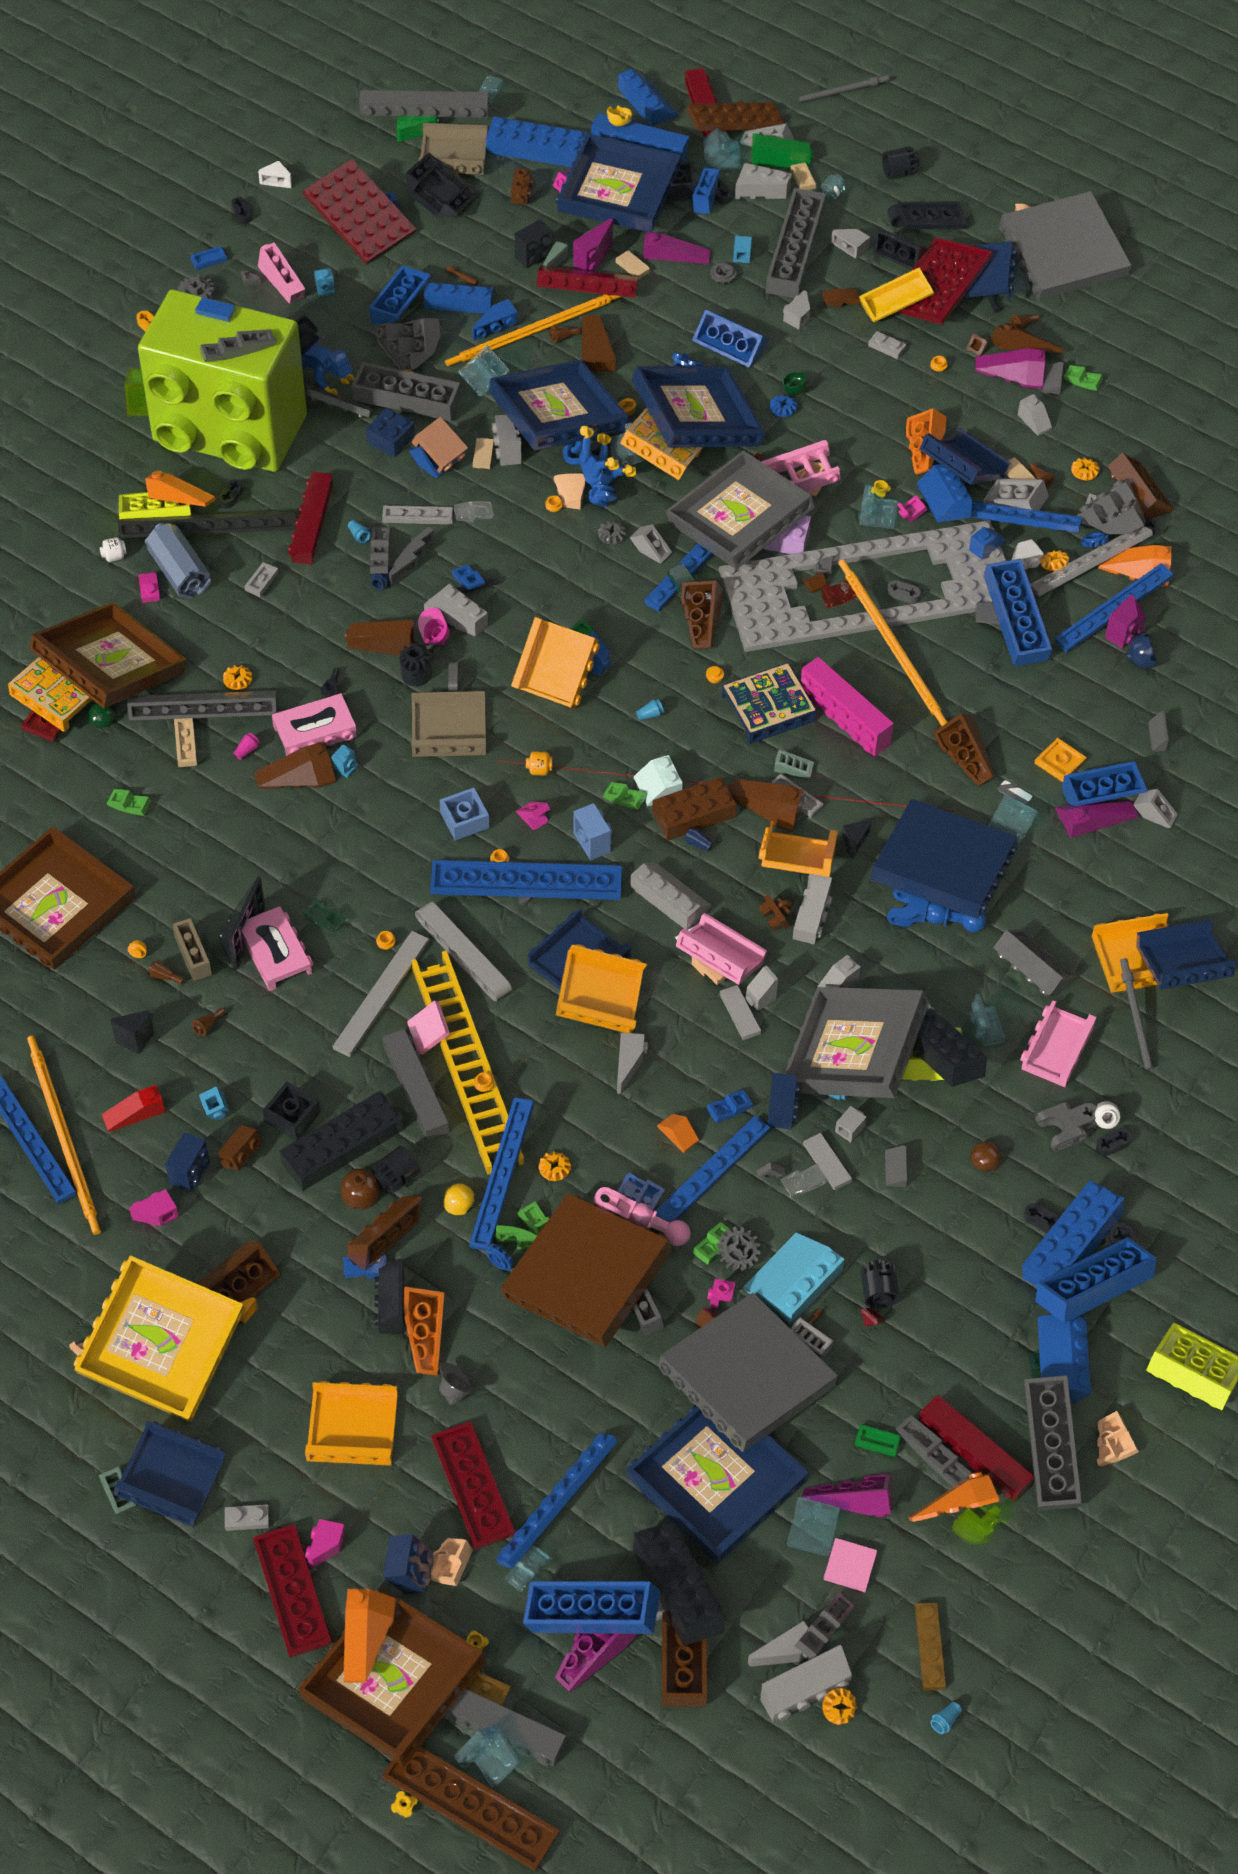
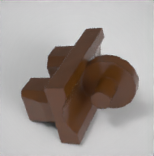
M769 894L764 896L766 901L758 908L764 917L772 912L775 913V916L767 920L772 929L775 931L782 926L785 929L790 927L782 913H785L787 916L791 914L789 910L792 907L791 901H783L782 898H779L777 900L778 905L776 906Z

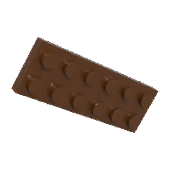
M774 102L688 104L687 111L697 131L753 130L785 124Z

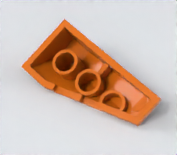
M934 408L907 418L906 436L910 441L909 449L913 454L911 459L916 475L929 471L934 462L933 458L919 449L925 435L930 433L937 439L942 440L945 434L946 416Z
M154 471L145 478L149 498L204 507L216 500L215 496L171 474L162 473V471Z
M1150 545L1128 548L1098 564L1097 568L1117 575L1120 573L1127 575L1131 580L1139 579L1160 563L1170 571L1171 546ZM1169 581L1161 587H1168Z
M404 1287L403 1312L416 1372L436 1376L438 1375L444 1292Z
M982 1472L969 1474V1479L961 1481L908 1516L909 1521L915 1522L940 1516L943 1512H958L962 1510V1507L975 1508L999 1502V1497L989 1475H982Z
M348 1589L345 1615L344 1683L367 1682L377 1660L376 1656L379 1649L386 1640L387 1631L394 1622L395 1598L372 1589Z

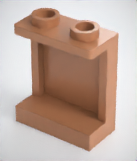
M441 417L418 433L412 441L415 447L421 445L439 466L437 471L439 473L443 470L448 471L456 460L457 462L461 461L466 456L464 453L468 449Z

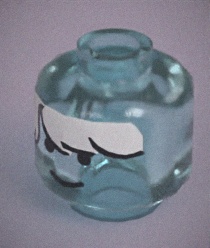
M831 174L822 182V193H826V198L836 199L844 191V179L838 174Z

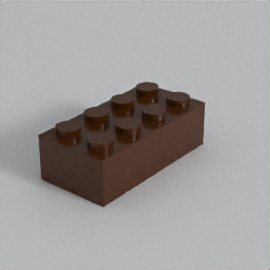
M718 777L654 799L652 814L666 840L669 841L686 835L691 827L701 830L735 818L736 803L723 779Z
M662 1612L661 1706L706 1707L707 1639L684 1646L667 1613Z

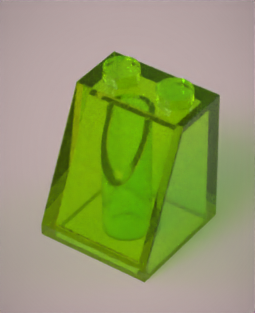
M129 368L124 383L127 416H149L141 368Z

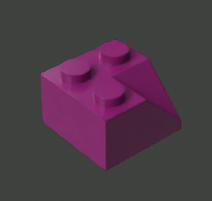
M1132 594L1110 615L1105 638L1121 649L1130 644L1131 640L1145 629L1146 616Z

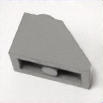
M834 229L832 231L831 243L857 259L869 249L870 237L858 229Z
M1034 394L1020 400L1018 416L1037 436L1052 430L1045 406Z
M653 524L640 527L630 537L639 552L658 563H662L672 553Z
M1158 789L1148 790L1147 793L1139 794L1134 803V807L1143 818L1166 828H1171L1178 815Z
M846 955L832 966L818 987L848 988L859 980L861 967L850 956Z
M767 966L761 969L748 985L746 991V1001L750 1006H754L757 1011L775 1001L777 996L778 978Z

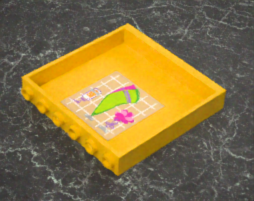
M130 1255L128 1260H124L120 1271L122 1273L119 1279L116 1278L112 1284L111 1290L113 1291L110 1297H107L103 1302V1311L101 1316H97L92 1327L94 1330L91 1336L88 1335L84 1341L83 1347L85 1348L82 1354H79L75 1359L74 1370L82 1376L191 1423L246 1308L240 1302Z

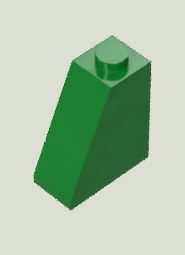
M398 116L397 142L423 136V123L440 124V117Z

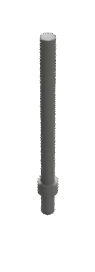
M889 76L870 77L869 80L799 96V101L801 103L867 86H878L880 83L888 82Z
M1121 959L1120 964L1123 972L1121 977L1126 985L1145 1070H1151L1153 1066L1133 985L1134 976L1130 972L1128 959Z

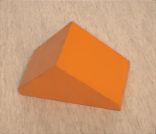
M671 1114L657 1125L683 1153L699 1142L685 1116Z

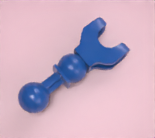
M895 888L893 890L895 899L904 902L907 906L904 908H892L887 915L889 923L902 927L912 926L916 922L925 923V919L932 924L944 922L943 926L946 927L947 921L961 923L967 931L976 933L981 931L986 925V916L982 912L978 919L938 904L929 903L927 900Z

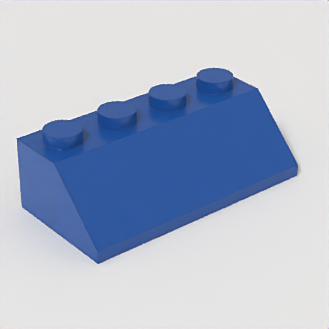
M633 69L618 74V89L650 126L678 116L677 111L645 75Z
M402 265L370 305L371 323L380 325L397 321L431 278V274Z
M427 282L424 292L425 309L485 314L492 307L495 288Z
M705 309L692 341L751 368L762 355L769 337L714 311Z
M934 465L917 482V486L937 523L971 517L972 499L959 476L943 465Z
M1135 761L1064 775L1062 791L1067 803L1075 807L1147 793L1146 786Z
M1054 1315L1039 1316L1038 1335L1041 1378L1067 1376L1070 1402L1077 1403L1091 1394L1086 1318L1077 1316L1063 1323Z

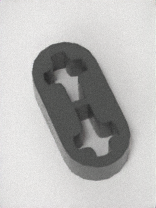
M891 581L887 589L888 595L897 600L913 604L917 603L920 599L921 591L918 587L901 581Z
M449 662L448 692L458 691V662Z

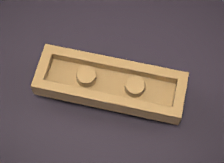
M193 718L174 719L178 767L196 766Z

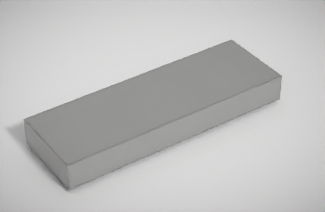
M782 774L778 775L771 782L802 789ZM803 790L805 801L801 812L809 818H813L823 808V803Z
M738 985L721 990L719 995L742 1040L760 1035L761 1030Z
M821 1133L803 1141L804 1147L834 1190L852 1181V1178Z

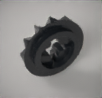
M1116 1222L1105 1236V1242L1109 1246L1121 1241L1116 1239L1118 1231L1122 1237H1128L1135 1243H1137L1138 1239L1136 1230L1125 1222Z

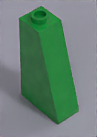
M756 133L752 134V165L766 168H787L801 163H806L807 166H810V160H813V150H810L809 143Z

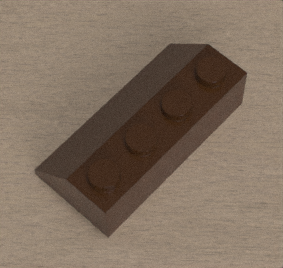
M1122 452L1108 466L1113 479L1116 481L1119 479L1129 480L1145 517L1152 519L1174 510L1139 460Z
M404 1196L397 1202H392L387 1211L383 1214L380 1213L370 1226H365L360 1235L356 1238L353 1237L348 1242L347 1257L364 1270H367L419 1223L422 1198L420 1196Z
M248 1240L196 1284L237 1302H242L252 1297L254 1298L278 1278L281 1273L260 1242Z

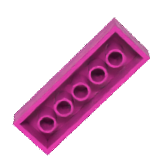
M817 657L802 668L801 685L810 700L817 708L824 711L828 718L834 720L842 730H845L854 741L861 744L866 752H870L875 757L891 746L894 723L824 661Z

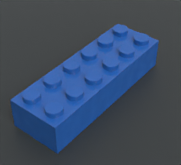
M597 114L591 125V135L680 154V162H688L689 136L634 122L616 127L609 122L608 116Z
M493 117L486 136V153L571 167L572 162L576 160L577 151L581 149L582 140H585L587 132Z
M1016 559L987 564L984 579L1013 666L1047 661L1052 648L1022 560Z
M1089 1180L1023 1263V1279L1037 1286V1282L1091 1256L1110 1229L1124 1214V1198Z
M1127 1237L1037 1282L1035 1302L1060 1321L1066 1323L1154 1278L1157 1258Z
M530 1582L523 1624L533 1633L654 1634L660 1590L651 1582Z

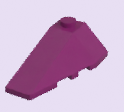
M645 233V259L709 264V249L664 234Z
M1028 348L976 357V372L991 377L999 376L1005 378L1007 382L1012 380L1020 383V386L1043 388L1044 349Z
M1131 801L1097 802L1077 807L1068 803L1055 807L1070 838L1139 817Z
M891 1474L863 1476V1481L851 1482L848 1479L838 1486L824 1484L804 1488L802 1500L864 1515L884 1517L891 1514L892 1510Z
M576 1633L573 1639L575 1643L571 1651L566 1654L555 1678L569 1692H572L624 1650L637 1634Z

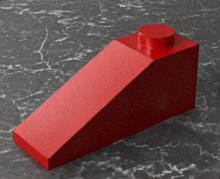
M157 1085L135 1092L104 1112L102 1118L107 1131L111 1132L165 1113L163 1100Z

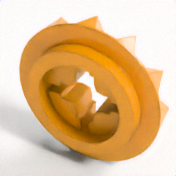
M1084 457L1083 459L1078 458L1077 461H1073L1071 471L1078 479L1092 480L1097 477L1099 467L1097 462H1093L1092 459L1087 460Z
M1061 550L1058 552H1047L1046 555L1042 556L1040 563L1046 570H1059L1068 564L1069 557L1067 553H1062Z
M234 665L233 668L228 667L227 671L224 672L223 681L230 689H244L250 685L252 673L249 668H244L243 665L240 667ZM238 674H240L241 677H238V678L236 679V681H235V677H234V676H237Z
M553 1151L550 1154L546 1153L540 1159L539 1171L547 1180L559 1181L570 1173L571 1164L569 1157L564 1156L563 1153ZM558 1161L559 1167H555L551 1171V1164Z
M844 1688L831 1690L823 1700V1713L825 1717L834 1724L848 1723L852 1717H855V1709L858 1708L855 1702L856 1698L852 1695L851 1691ZM842 1700V1704H845L847 1708L845 1707V1709H841L840 1712L838 1709L833 1707V1705L836 1706L840 1704V1701Z

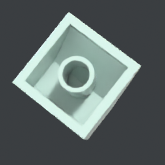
M669 755L651 760L634 776L639 790L645 792L647 796L644 800L647 807L653 804L654 799L682 790V781Z

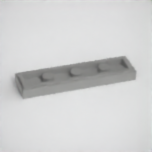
M383 505L382 522L453 524V507Z

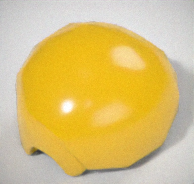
M618 105L616 109H612L611 106L607 109L609 122L616 127L627 125L632 120V112L628 108H621Z
M453 1184L445 1192L443 1199L444 1208L453 1215H465L473 1207L475 1194L465 1184Z

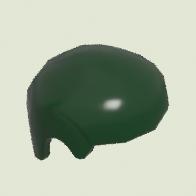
M791 372L782 379V385L784 390L790 395H799L806 390L808 380L805 373Z
M96 702L93 703L87 712L88 723L94 724L96 728L108 727L113 724L116 718L115 708L112 705L102 708Z

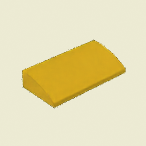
M917 268L859 297L862 307L874 323L934 294L921 269Z

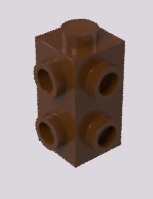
M515 168L511 188V203L527 205L528 198L532 197V188L530 187L534 185V177H531V170Z
M241 1125L217 1153L221 1159V1164L225 1168L240 1171L263 1143L256 1129Z

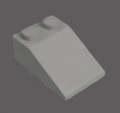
M998 479L983 501L988 504L1039 511L1049 495L1045 483L1041 479Z

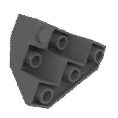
M422 318L406 323L376 325L377 341L400 370H414L433 355L440 338L439 319Z
M1119 479L1114 482L1112 488L1096 496L1097 499L1080 507V511L1077 516L1083 517L1082 521L1106 534H1129L1142 527L1146 522L1142 508L1128 479Z

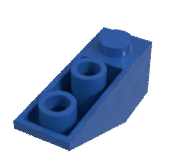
M509 299L494 304L472 327L473 341L518 324V312Z

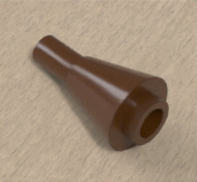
M1013 315L1010 323L1015 327L1023 329L1031 322L1038 321L1039 315Z
M552 326L549 331L550 340H553L554 343L573 335H580L579 328L569 329Z
M1031 463L1029 467L1034 472L1036 479L1043 480L1046 488L1050 487L1054 481V476L1039 468L1035 463Z
M160 960L152 962L148 969L150 977L171 980L180 985L184 981L183 977L173 973Z
M220 1008L213 1014L193 1020L192 1028L197 1035L206 1036L216 1021L225 1015V1011Z

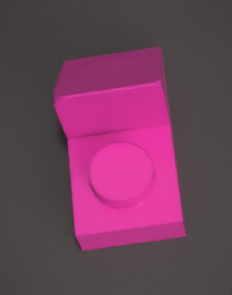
M156 571L138 573L142 603L159 601L160 595Z
M530 802L518 809L517 813L533 830H536L548 822L545 812L550 808L545 802Z

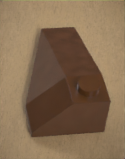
M1011 323L997 325L990 337V341L1003 350L1030 348L1044 349L1045 352L1064 353V349L1060 345L1015 327Z
M716 580L682 583L681 601L684 606L685 617L689 625V633L694 649H712L723 594V588Z
M961 713L933 732L940 748L978 786L983 785L994 777L980 730L972 715Z
M324 741L305 746L254 772L259 789L283 788L284 786H294V788L312 786V788H319L336 783Z
M734 779L730 794L735 801L751 809L756 815L765 818L770 823L774 821L773 826L794 831L805 801L802 789L782 784Z

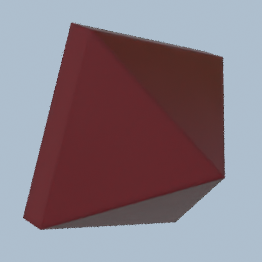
M869 1307L861 1310L865 1327L885 1322V1319L873 1308Z

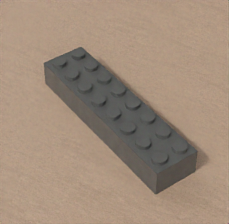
M794 188L768 272L766 293L795 298L800 294L825 209L826 193Z

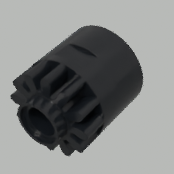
M907 146L883 152L882 166L887 179L916 174V167L919 166L920 161L918 153L913 152V147Z
M410 643V647L404 646V651H400L399 657L402 681L414 687L426 684L432 676L430 651H427V646L421 648L420 643H417V645Z
M398 1146L371 1166L374 1173L373 1176L380 1182V1189L388 1190L390 1194L420 1174L418 1163L403 1146Z
M875 1259L866 1263V1267H861L864 1301L868 1307L886 1308L899 1302L900 1294L896 1267L892 1265L891 1261L886 1263L883 1259Z

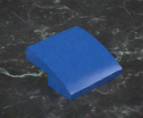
M628 1172L617 1192L636 1203H645L653 1210L665 1189L648 1179L645 1182Z

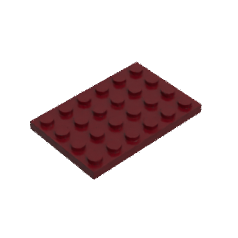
M353 159L303 190L302 194L366 265L416 231V228Z
M936 237L911 270L921 269L934 294L895 313L943 325L993 257L992 251Z

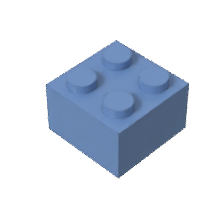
M474 787L440 799V813L455 841L489 828V814Z
M594 803L575 810L574 835L588 858L593 860L610 853L612 828L609 823L605 822L602 811L597 809Z

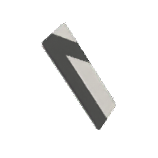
M1006 780L998 787L999 791L1023 805H1026L1032 798V795Z

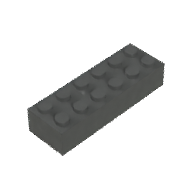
M362 362L352 384L354 401L433 418L441 417L447 421H451L461 397L459 382Z
M1067 1376L1024 1379L1038 1511L1081 1507V1494Z

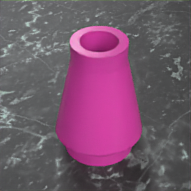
M248 733L244 735L233 754L239 760H242L258 748L260 741L255 735Z

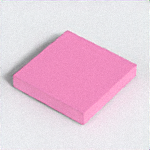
M433 1001L407 1021L416 1049L421 1055L450 1034L440 1003L437 1001Z
M835 1538L823 1580L866 1592L877 1550Z

